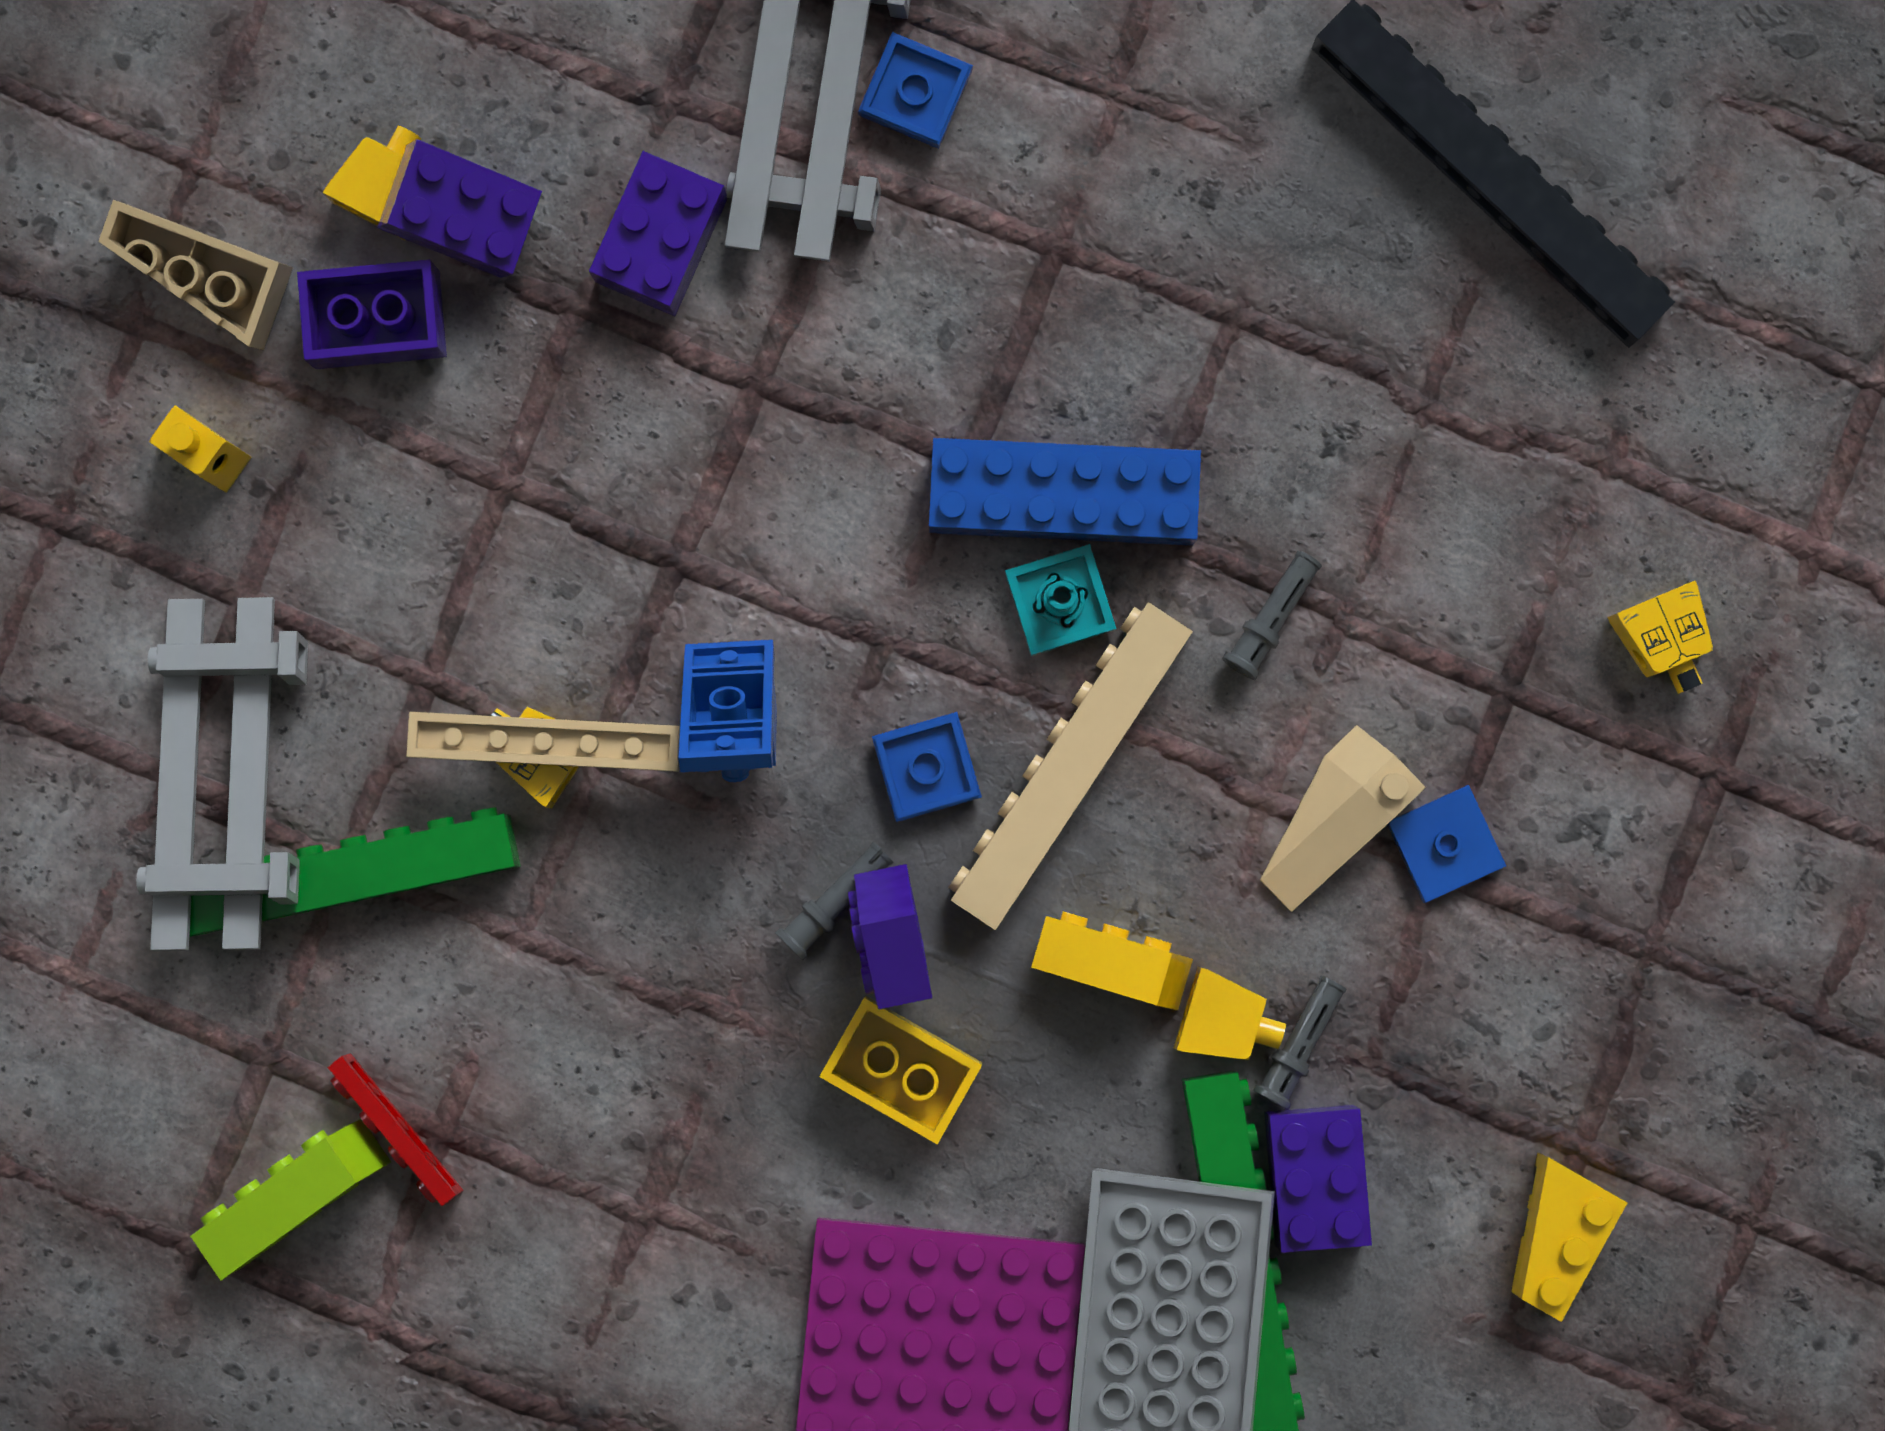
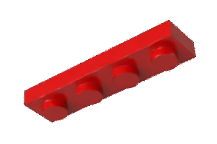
M351 1053L342 1055L327 1067L334 1075L331 1078V1082L335 1089L345 1099L352 1097L363 1110L359 1113V1116L364 1124L375 1134L380 1131L391 1144L387 1149L392 1158L404 1169L409 1166L420 1179L416 1182V1185L427 1200L431 1203L438 1201L441 1206H444L463 1191L461 1186Z

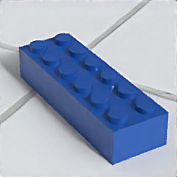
M933 438L929 533L1193 546L1198 535L1201 450Z

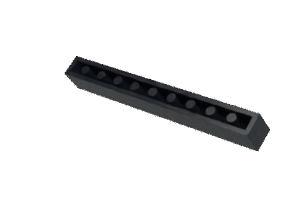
M1351 0L1316 36L1311 49L1628 348L1635 344L1675 303L1669 296L1670 290L1659 278L1652 275L1648 277L1637 266L1638 261L1631 251L1621 245L1615 246L1604 235L1606 231L1598 220L1590 215L1584 216L1572 205L1574 201L1565 189L1559 185L1552 186L1540 175L1541 169L1532 158L1524 154L1520 156L1508 145V137L1500 128L1493 124L1488 126L1478 117L1475 105L1467 97L1461 94L1456 96L1444 85L1445 79L1443 75L1430 64L1424 66L1413 55V48L1402 36L1398 34L1392 36L1381 25V18L1370 6L1366 4L1361 6L1355 0Z

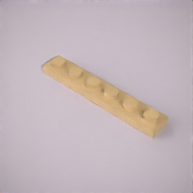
M409 712L406 757L679 772L680 726Z

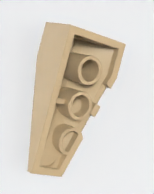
M1357 725L1323 757L1317 769L1318 771L1298 805L1299 807L1291 823L1283 834L1260 879L1290 912L1295 910L1426 788L1392 752Z

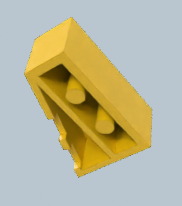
M1062 911L1060 920L1046 916L1031 968L1156 1006L1179 1010L1193 959L1171 953L1172 943L1149 936L1145 937L1144 944L1128 940L1130 931L1105 923L1102 932L1086 928L1087 918Z
M1537 1153L1535 1163L1537 1167L1532 1194L1529 1195L1527 1206L1529 1211L1524 1236L1521 1238L1511 1292L1525 1302L1562 1322L1628 1203L1553 1159Z

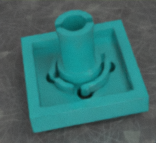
M1090 544L1005 570L1031 656L1117 629ZM1050 574H1057L1060 578V581L1051 584L1052 582L1056 581L1057 576L1053 575L1048 580L1047 578ZM1079 588L1085 589V590L1087 591V593H1088L1087 598L1084 599L1085 591L1082 589V590H1080V592H1079V595H1080V600H1079V599H1078V593H1077L1076 590L1079 589ZM1035 602H1037V610H1041V602H1043V605L1045 607V611L1043 613H1036L1033 610V604ZM1070 616L1065 619L1064 624L1068 625L1073 621V625L1069 628L1063 627L1061 625V618Z

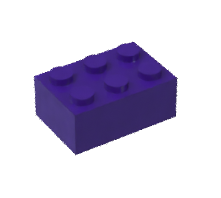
M416 139L406 145L377 228L503 278L514 273L542 191Z
M642 151L589 269V273L595 283L675 317L728 198L724 185Z
M430 259L297 272L304 360L313 368L327 369L447 357L440 271Z
M907 864L854 874L856 890L849 891L848 897L851 907L853 938L856 951L860 956L861 974L866 995L875 993L878 1009L932 999L924 944Z
M1354 1105L1264 1112L1271 1191H1275L1273 1204L1275 1246L1279 1251L1284 1253L1372 1246L1360 1108Z

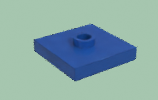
M892 32L860 105L858 116L939 149L973 71V65Z
M957 712L872 736L896 822L982 798Z
M1469 785L1404 813L1387 824L1423 903H1427L1506 867Z

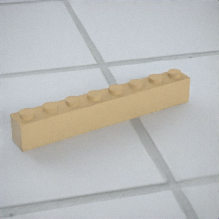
M1149 602L1143 611L1136 607L1133 608L1120 628L1127 635L1118 648L1109 644L1095 665L1103 670L1094 685L1087 681L1083 683L1071 702L1078 709L1069 722L1060 718L1046 739L1054 745L1045 759L1036 754L1022 776L1029 783L1020 796L1011 792L997 813L1005 819L996 833L989 829L985 831L973 850L980 857L971 870L962 866L948 887L955 892L950 901L994 930L997 929L1193 632Z

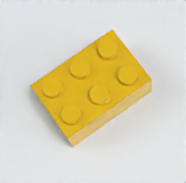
M865 996L819 1077L938 1145L981 1069L982 1062L888 1008L878 1009L877 1002Z

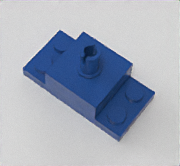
M773 640L685 644L678 756L680 772L722 770L721 774L724 780L728 782H741L749 776L750 770L776 766L777 704L774 685L775 652Z

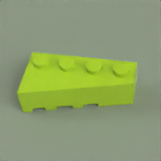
M361 1119L329 1136L324 1130L318 1132L301 1144L305 1153L295 1160L289 1154L267 1169L271 1177L264 1183L260 1184L255 1179L233 1195L238 1202L228 1209L222 1203L200 1218L205 1226L190 1237L220 1281L240 1270L289 1235L288 1232L294 1231L323 1211L321 1208L329 1206L340 1197L349 1193L360 1185V1181L391 1163L387 1154Z

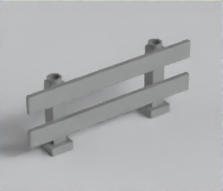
M800 0L763 1L736 173L730 172L727 182V198L732 199L725 240L726 248L761 252L768 207L801 211L794 256L799 258L830 262L837 216L853 218L857 229L875 232L881 195L878 178L860 176L858 186L842 184L870 3L888 5L891 17L908 19L911 0H834L806 179L773 175Z
M273 597L238 598L236 643H203L204 599H168L166 644H157V647L149 649L148 668L150 673L164 676L155 865L140 867L137 872L136 884L139 894H150L153 896L150 947L152 951H189L191 895H224L222 949L260 950L263 894H268V898L278 904H298L300 860L289 852H270V863H264L272 675H278L288 685H307L308 641L298 631H279V642H273L275 599ZM234 675L226 864H193L202 676Z

